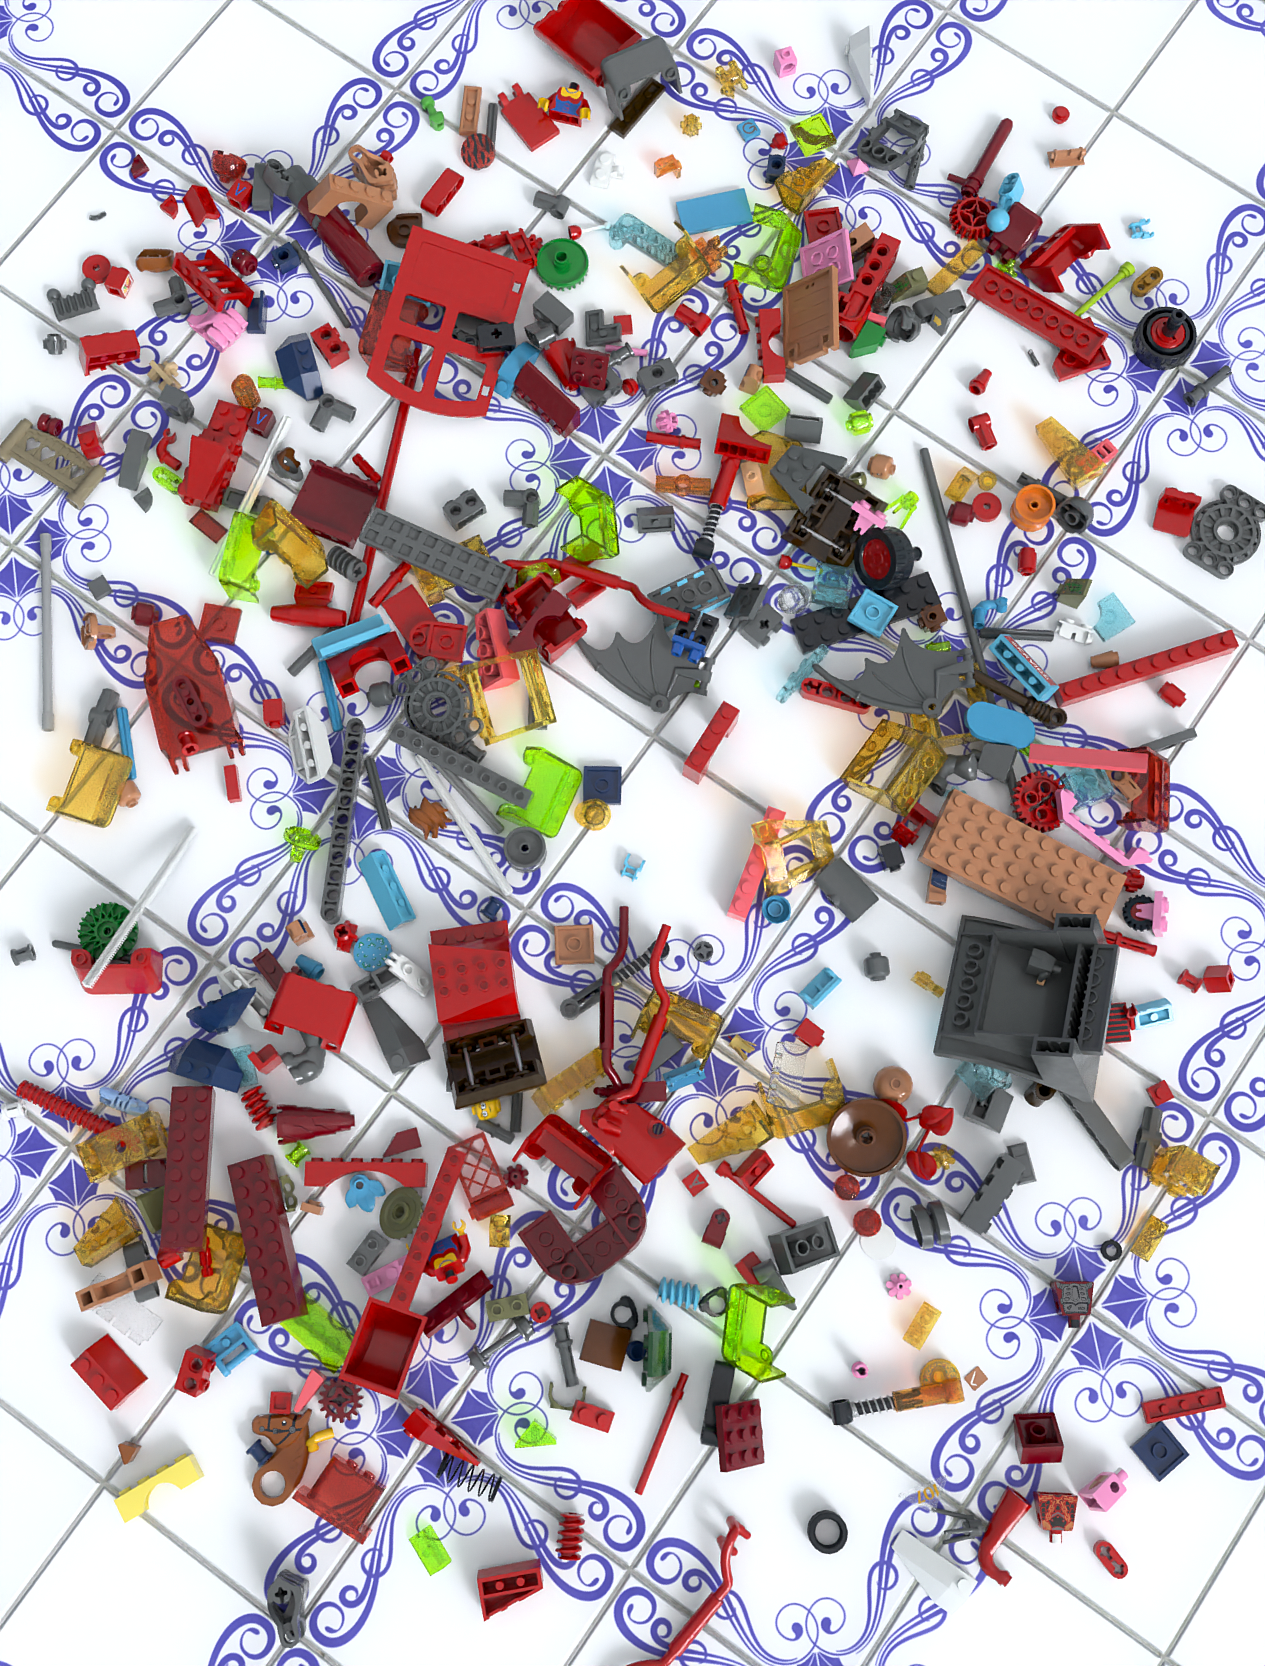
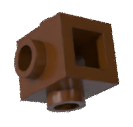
M709 367L697 385L703 388L702 392L705 395L715 397L717 394L721 395L727 387L724 384L727 380L722 372L717 369L714 371Z
M941 603L933 607L931 605L923 607L917 619L919 628L923 629L925 633L939 631L941 626L945 625L948 621Z

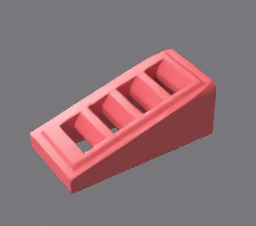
M1106 438L1081 458L1076 465L1089 477L1113 459L1118 453V449ZM1085 461H1087L1093 468L1090 469L1085 463Z
M312 1368L295 1404L294 1411L296 1413L304 1409L327 1380V1377L317 1368Z

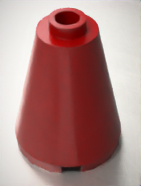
M568 338L549 344L550 348L548 350H545L544 347L541 350V354L564 389L570 392L578 390L580 388L579 385L569 384L572 353L574 347H576L574 338H571V341Z

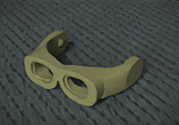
M288 1175L280 1176L279 1180H281L283 1192L285 1193L286 1213L296 1211L298 1200L293 1195L295 1189L294 1182ZM287 1183H289L291 1186V1190L289 1192L286 1190L285 1187ZM289 1197H292L294 1200L292 1205H289Z
M550 1382L548 1393L550 1408L572 1411L573 1406L564 1407L554 1400L552 1396V1388L554 1386L553 1382ZM583 1386L581 1401L585 1400L587 1386Z

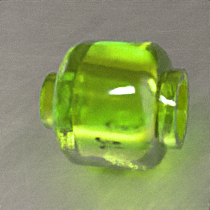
M866 410L850 413L848 420L845 421L847 431H850L853 436L869 433L874 426L872 415Z

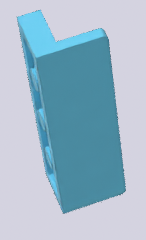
M380 614L313 638L311 643L319 661L390 633L391 628L389 624L384 625Z
M386 851L372 852L358 863L389 931L394 930L400 924L416 919V915Z

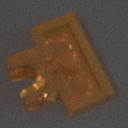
M719 235L714 236L707 243L701 237L688 246L689 252L706 276L721 268L722 265L719 260L728 254V249L725 245L718 248L721 244Z

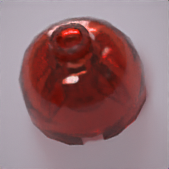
M214 150L211 157V167L214 174L220 177L219 181L229 184L230 181L235 182L237 178L241 179L244 176L248 165L246 160L232 153L223 155L224 151Z

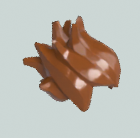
M426 797L422 799L420 808H417L416 805L414 808L409 807L408 819L410 823L423 831L425 840L428 839L430 831L432 832V838H438L439 827L441 829L447 828L445 823L452 822V819L448 818L444 813L448 809H445L440 802L430 803Z

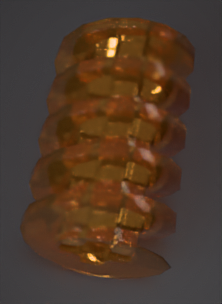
M247 374L238 375L231 385L238 405L254 409L261 402V398L253 379Z

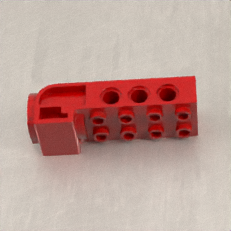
M882 232L879 238L874 239L871 246L872 250L867 253L863 267H860L857 272L856 281H853L849 287V293L846 294L842 291L838 293L840 341L851 343L856 340L875 299L896 261L901 240Z

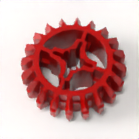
M971 194L968 198L964 195L962 200L958 199L956 204L952 206L949 214V224H951V230H956L955 236L960 234L961 240L965 237L968 242L970 239L976 242L978 238L982 241L985 237H988L992 231L988 228L986 219L988 214L995 209V206H991V201L986 202L985 197L979 198V194L976 197H973Z

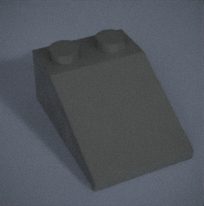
M828 1216L768 1236L780 1276L797 1273L841 1255Z

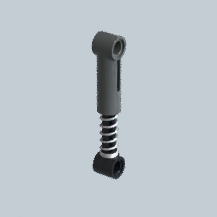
M656 941L647 948L642 956L638 955L637 959H632L631 963H627L619 971L615 970V973L614 971L612 972L614 992L623 987V981H627L629 977L633 978L635 973L638 974V971L644 970V967L649 966L651 953ZM667 942L664 946L665 953L661 955L660 961H664L669 955L670 947ZM602 977L561 1003L560 1011L565 1019L574 1020L580 1014L600 1002ZM595 993L593 996H591L590 998H588L587 1000H585V1001L582 1002L581 1004H578L580 1001L584 1000L585 998H587V997L590 996L591 994ZM567 1005L575 1006L576 1010L573 1014L565 1012Z

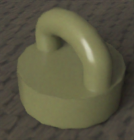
M856 472L848 477L852 482L865 488L867 478L864 472Z

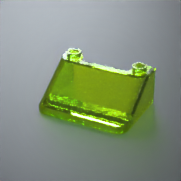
M526 746L523 753V762L531 767V770L523 787L534 792L535 795L526 811L516 805L504 803L499 806L496 815L521 827L534 828L545 837L554 838L558 835L581 784L582 773L578 768L543 747Z

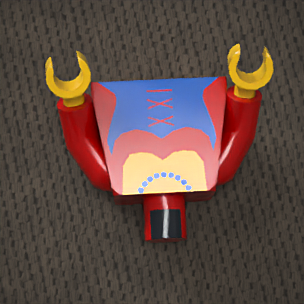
M571 82L569 88L560 87L550 97H541L538 100L537 108L542 107L544 111H547L549 108V117L552 121L581 127L582 118L590 120L591 109L588 100L584 99V93L579 91L580 86L575 82Z
M460 1219L462 1226L457 1229L456 1222H452V1227L458 1231L459 1236L455 1233L435 1242L423 1273L430 1277L436 1276L439 1282L446 1280L447 1284H454L458 1281L457 1274L464 1272L466 1269L465 1263L468 1261L471 1246L467 1233L464 1232L466 1223L462 1219ZM406 1243V1248H407V1250L409 1251L410 1248H409L408 1244Z

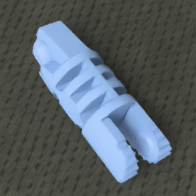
M102 1087L99 1090L101 1095L100 1102L111 1108H116V1110H121V1112H126V1114L144 1118L149 1111V1105L135 1097L109 1087Z

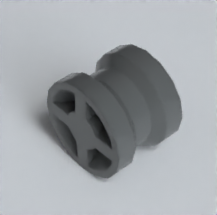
M706 941L697 943L694 948L695 959L699 962L709 961L713 955L712 945Z

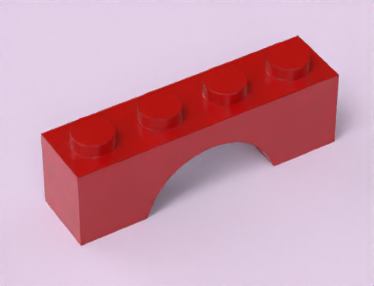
M780 308L759 309L758 316H755L754 322L755 328L758 327L756 344L760 345V349H757V359L761 360L760 367L763 369L762 382L763 384L784 383L786 375L785 359L774 353L769 346L771 338L779 334L781 330Z

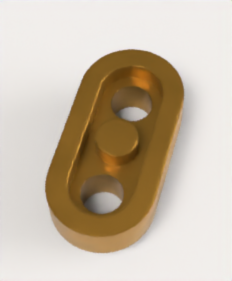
M1155 266L1148 268L1133 282L1131 286L1132 293L1138 297L1146 296L1160 284L1163 279V271Z

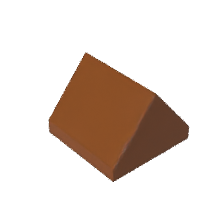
M129 1441L118 1444L123 1464L126 1465L132 1462L142 1446Z

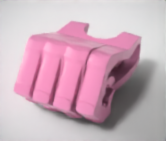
M208 305V311L205 314L198 316L191 314L186 319L196 333L221 353L226 351L227 347L233 345L234 341L241 336V333L247 329L248 322L232 307L228 310L223 308L221 312H216Z

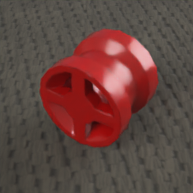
M537 1302L531 1308V1318L537 1323L546 1322L551 1316L550 1306L545 1302Z

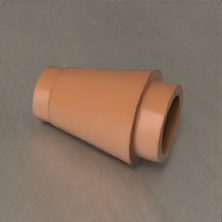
M1111 650L1091 656V668L1118 666V652Z

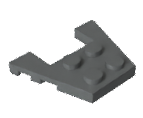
M791 445L770 470V475L782 490H785L790 496L792 502L799 507L801 513L805 514L814 503V498L802 492L801 489L821 465L838 474L846 465L847 458Z

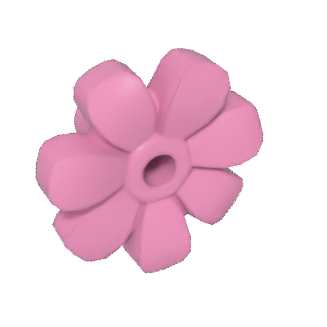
M902 1273L899 1274V1277L896 1274L890 1275L892 1281L886 1282V1287L891 1288L888 1291L889 1296L893 1297L896 1295L898 1300L903 1299V1294L909 1296L911 1291L908 1287L912 1286L910 1280L905 1281L906 1275Z

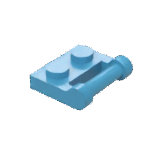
M236 1321L203 1347L217 1353L215 1358L216 1366L225 1377L230 1375L231 1370L251 1354L255 1355L260 1351L257 1344L251 1339L239 1321ZM242 1343H245L246 1349L227 1364L223 1362L222 1359Z

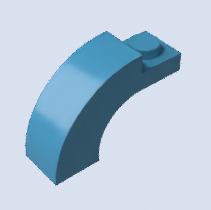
M528 342L518 345L499 369L494 392L505 399H509L514 390V382L525 363L529 360L534 365L541 351Z

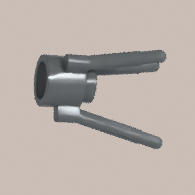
M931 1508L932 1512L966 1520L963 1521L962 1528L944 1530V1534L964 1533V1535L944 1540L943 1544L975 1539V1537L982 1536V1522L980 1519H974V1515Z

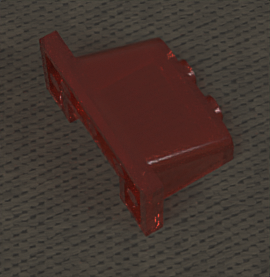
M335 1453L313 1487L310 1489L305 1485L301 1486L296 1490L292 1499L363 1545L373 1531L364 1524L387 1487L375 1479L376 1476L370 1471L365 1470L363 1472L357 1468L359 1465L349 1458L345 1460Z

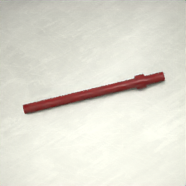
M681 1372L677 1385L673 1387L670 1394L672 1396L634 1491L639 1495L643 1494L678 1402L683 1398V1389L689 1377L685 1373Z

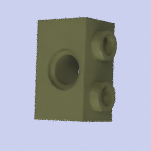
M527 1292L485 1302L489 1323L530 1314Z

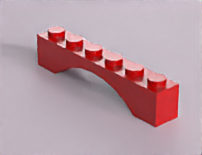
M311 1158V1161H305L304 1186L328 1187L335 1180L345 1175L360 1171H374L396 1179L404 1187L427 1188L428 1163H423V1159H411V1162H403L402 1158H391V1162H383V1158H371V1162H363V1158H351V1162H343V1158H331V1162H323V1158Z

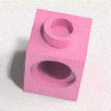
M791 46L776 50L774 53L773 65L779 79L796 72L797 58Z

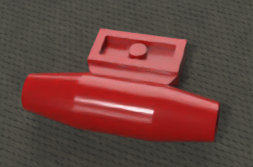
M297 580L294 592L296 604L272 606L270 618L272 621L291 626L328 628L345 626L347 613L344 610L327 606L332 601L335 588L333 582Z

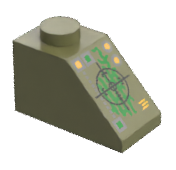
M921 266L903 273L886 287V291L892 304L925 293L929 281Z
M1067 578L1063 584H1059L1056 590V594H1058L1056 601L1077 609L1087 596L1093 580Z

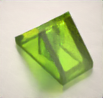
M534 1419L515 1442V1448L556 1445L557 1437L539 1421Z

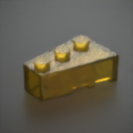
M116 1196L109 1208L99 1216L100 1218L94 1226L90 1227L73 1247L82 1266L94 1267L143 1234L125 1199Z

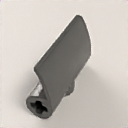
M841 857L813 880L827 895L826 898L830 904L836 909L839 908L852 924L879 900L877 895Z

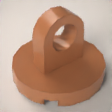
M87 612L84 614L82 620L85 621V626L81 628V644L85 650H94L97 639H112L116 637L115 627L98 625L95 613Z

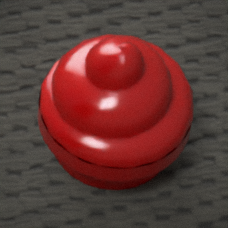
M784 132L774 134L770 147L773 149L777 148L778 150L786 149L785 146L789 145Z

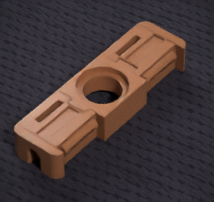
M1103 770V776L1114 789L1118 788L1126 797V803H1131L1142 793V790L1125 771H1118L1121 774V779L1114 780L1111 777V773L1114 770Z

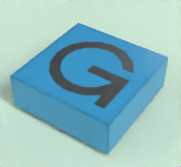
M753 118L737 125V130L745 142L759 136L761 133Z

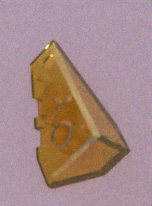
M825 157L811 162L807 167L803 168L800 166L797 167L796 171L784 172L774 182L783 206L799 216L836 174L840 166Z
M753 1099L687 1149L696 1162L701 1165L733 1154L736 1155L744 1151L758 1149L775 1136L766 1115Z

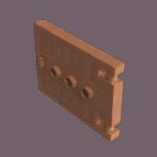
M830 265L783 287V357L785 359V368L793 369L794 363L802 365L828 354L829 348L833 351L839 349L838 268L834 265Z

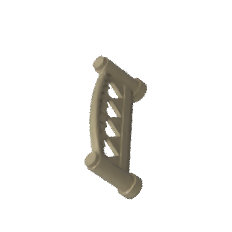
M28 419L20 420L0 444V461L7 464L12 457L69 493L65 498L66 501L74 508L81 510L85 505L84 501L106 476L107 470L99 464L93 467L80 452L65 441L51 434L32 429L33 424ZM29 438H34L35 442L41 443L39 447L26 451ZM44 447H48L50 451H55L54 456L41 460ZM62 456L64 460L70 461L69 465L56 470L58 457ZM73 466H78L80 470H85L83 475L70 479Z

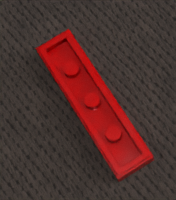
M1221 1386L1140 1402L1146 1424L1227 1407Z

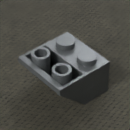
M978 1080L975 1083L962 1118L1000 1134L1014 1096L996 1085L984 1080Z

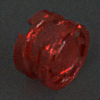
M870 1208L858 1211L852 1220L854 1230L863 1237L876 1235L882 1226L880 1215Z

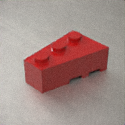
M121 330L114 333L106 332L94 336L86 335L79 339V360L84 375L88 376L91 375L90 371L99 368L103 371L107 369L106 366L114 363L121 365L139 359L141 348L134 330Z
M540 1558L478 1570L477 1583L484 1622L494 1614L508 1609L510 1605L517 1601L520 1602L543 1589L544 1579Z

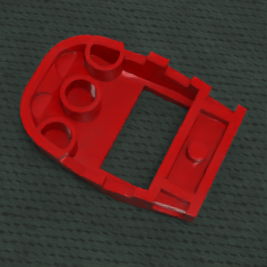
M519 228V232L509 234L508 230L501 231L500 235L495 236L487 234L480 241L473 240L467 243L490 252L509 244L517 261L531 265L530 269L537 266V258L522 228Z

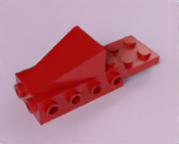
M218 399L207 429L204 428L199 436H191L189 466L185 468L184 479L177 489L183 503L218 513L227 486L230 485L231 477L236 470L238 459L242 455V442L248 430L247 424L254 412L253 409Z

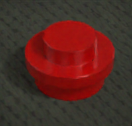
M1057 106L1053 109L1052 118L1055 123L1063 124L1068 120L1070 112L1066 107Z
M633 378L625 379L622 382L623 392L626 395L634 396L639 389L637 382Z

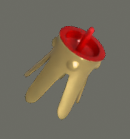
M738 1034L734 1038L728 1036L731 1039L728 1046L734 1049L744 1061L748 1057L742 1050L751 1053V1051L755 1050L753 1046H757L744 1040Z

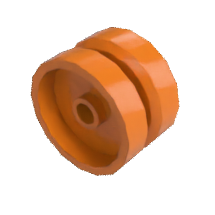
M1037 484L1023 487L1018 492L1010 508V517L1013 524L1026 532L1041 530L1047 525L1056 508V500L1053 493L1048 488Z

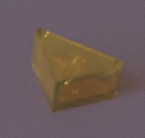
M964 466L957 472L944 495L954 502L962 501L979 478V475Z

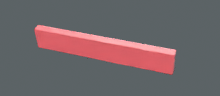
M1030 744L1028 763L1147 773L1148 754Z

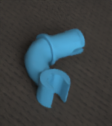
M999 597L996 600H984L978 603L972 610L974 628H984L985 615L989 609H995L999 613L1007 612L1008 599Z

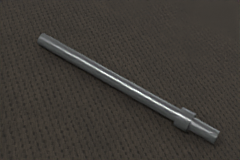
M294 240L291 245L297 252L300 262L304 263L344 327L349 328L351 326L350 321L309 260L310 256L306 250L302 249L298 241Z

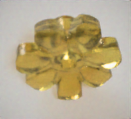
M942 1144L940 1149L938 1147L932 1149L934 1155L931 1156L936 1161L937 1169H940L942 1166L943 1170H948L950 1168L949 1164L955 1163V1158L951 1157L955 1152L953 1149L947 1150V1145Z

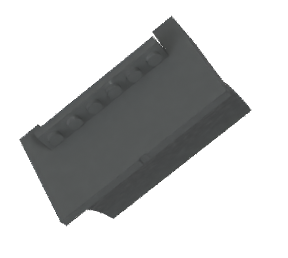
M1056 913L1053 930H1032L997 920L962 915L935 1040L934 1055L1008 1072L1049 1086L1083 1102L1093 1103L1100 1056H1103L1120 952L1119 945L1107 944L1096 914ZM1033 948L1047 952L1056 958L1054 965L1062 967L1060 974L1051 972L1050 978L1045 980L1044 986L1036 984L1038 976L1026 974Z

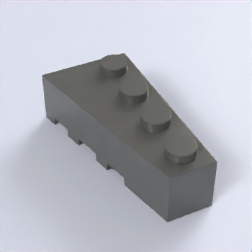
M1006 1152L1000 1154L958 1222L978 1235L986 1234L992 1225L990 1223L993 1216L997 1217L1002 1209L1001 1204L1010 1197L1013 1192L1012 1187L1016 1182L1020 1181L1026 1166Z

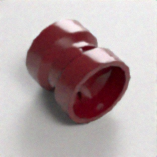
M42 413L38 419L37 428L43 432L48 431L49 434L57 437L63 429V420L56 417L52 418L51 415Z

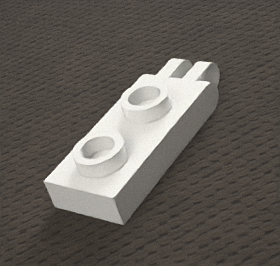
M391 952L389 956L395 961L393 962L388 958L384 961L390 966L388 970L420 995L425 996L433 985V977L403 954L396 955Z

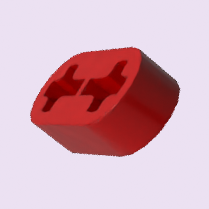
M1105 1540L1097 1541L1094 1544L1093 1552L1109 1574L1117 1579L1126 1577L1128 1566L1115 1548ZM1101 1546L1108 1547L1106 1551L1110 1555L1109 1558L1104 1554H1100ZM1112 1561H1114L1118 1565H1121L1120 1573H1118L1117 1571L1113 1572L1115 1570V1567L1111 1563Z

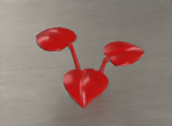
M880 1099L890 1104L900 1114L903 1122L919 1119V1125L926 1129L917 1147V1151L910 1150L906 1155L908 1167L915 1175L925 1180H931L937 1171V1164L929 1153L921 1152V1148L930 1131L937 1136H944L950 1131L953 1124L954 1108L927 1105L922 1109V1113L906 1118L907 1110L902 1104L889 1099Z

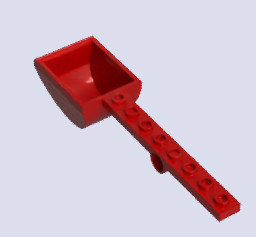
M448 1147L391 1299L387 1303L369 1296L339 1374V1379L398 1400L428 1317L409 1311L434 1242L439 1235L443 1218L467 1153Z

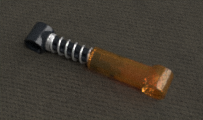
M950 1378L942 1380L940 1383L892 1391V1396L887 1395L884 1398L880 1396L878 1399H875L873 1397L872 1400L865 1399L863 1402L859 1400L857 1403L849 1402V1399L835 1400L829 1403L833 1425H845L853 1422V1418L860 1417L863 1414L865 1416L868 1413L874 1415V1412L881 1413L884 1410L888 1412L889 1409H893L897 1413L944 1403L956 1404L965 1401L961 1379Z

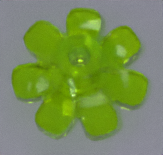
M1010 258L1007 265L998 263L997 267L1000 271L1006 272L1014 278L1018 275L1013 268L1016 263L1015 260Z

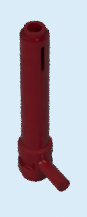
M1004 118L1001 120L976 166L966 179L951 173L948 174V181L962 185L961 195L963 197L965 195L968 198L971 194L973 197L977 196L979 189L984 184L985 176L1013 128V121L1011 119Z

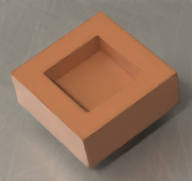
M309 1199L308 1203L302 1202L300 1210L323 1215L325 1207L320 1206L321 1202Z

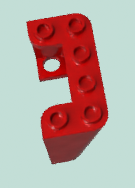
M295 972L284 973L263 1029L282 1035L286 1026L322 1038L323 1041L320 1048L339 1054L357 1006L358 998L351 991H343L329 984L325 985L317 982L315 979L299 976Z

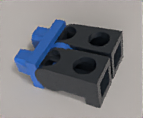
M685 606L683 612L691 613L688 623L679 621L675 634L672 637L671 654L681 657L683 650L690 652L687 660L697 664L701 657L704 658L711 640L719 627V618L703 613L701 617L700 611Z

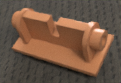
M1086 148L1054 149L1047 152L1050 168L1085 165L1083 156H1086Z

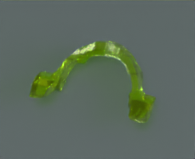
M539 562L518 572L519 581L514 587L518 589L524 584L528 576L535 578L539 572L548 573L556 584L561 582V577L558 569H551L546 562Z

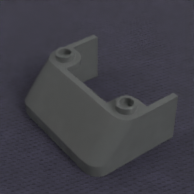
M659 35L652 36L604 58L601 62L600 69L609 109L620 121L624 120L621 103L627 101L631 96L630 85L661 72L664 80L668 81L679 94L683 93L678 67L665 40Z

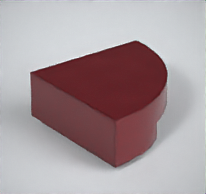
M139 154L133 159L131 173L134 179L150 171Z

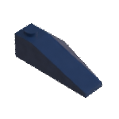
M256 987L230 992L221 996V999L207 1002V1006L204 1008L197 1006L186 1013V1016L208 1033L217 1032V1035L228 1033V1029L236 1025L256 993Z

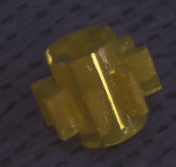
M693 113L687 116L684 115V121H680V128H683L682 134H686L689 137L698 136L699 130L702 129L700 117Z

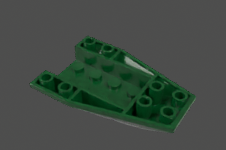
M647 1304V1309L643 1308V1322H647L648 1334H644L643 1348L647 1349V1357H643L641 1385L645 1387L646 1392H651L671 1373L672 1327L652 1304Z

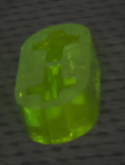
M163 466L156 467L152 472L155 482L170 493L178 495V488L173 487L171 482L180 484L183 480ZM159 474H161V475L164 474L167 479L165 480V479L162 478V477L159 478L158 475H159Z

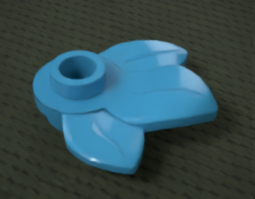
M356 1174L350 1180V1189L345 1195V1201L349 1208L358 1204L362 1210L372 1212L375 1207V1197L384 1196L386 1192L378 1180H369L364 1174ZM359 1181L364 1184L361 1188L356 1186V1183Z

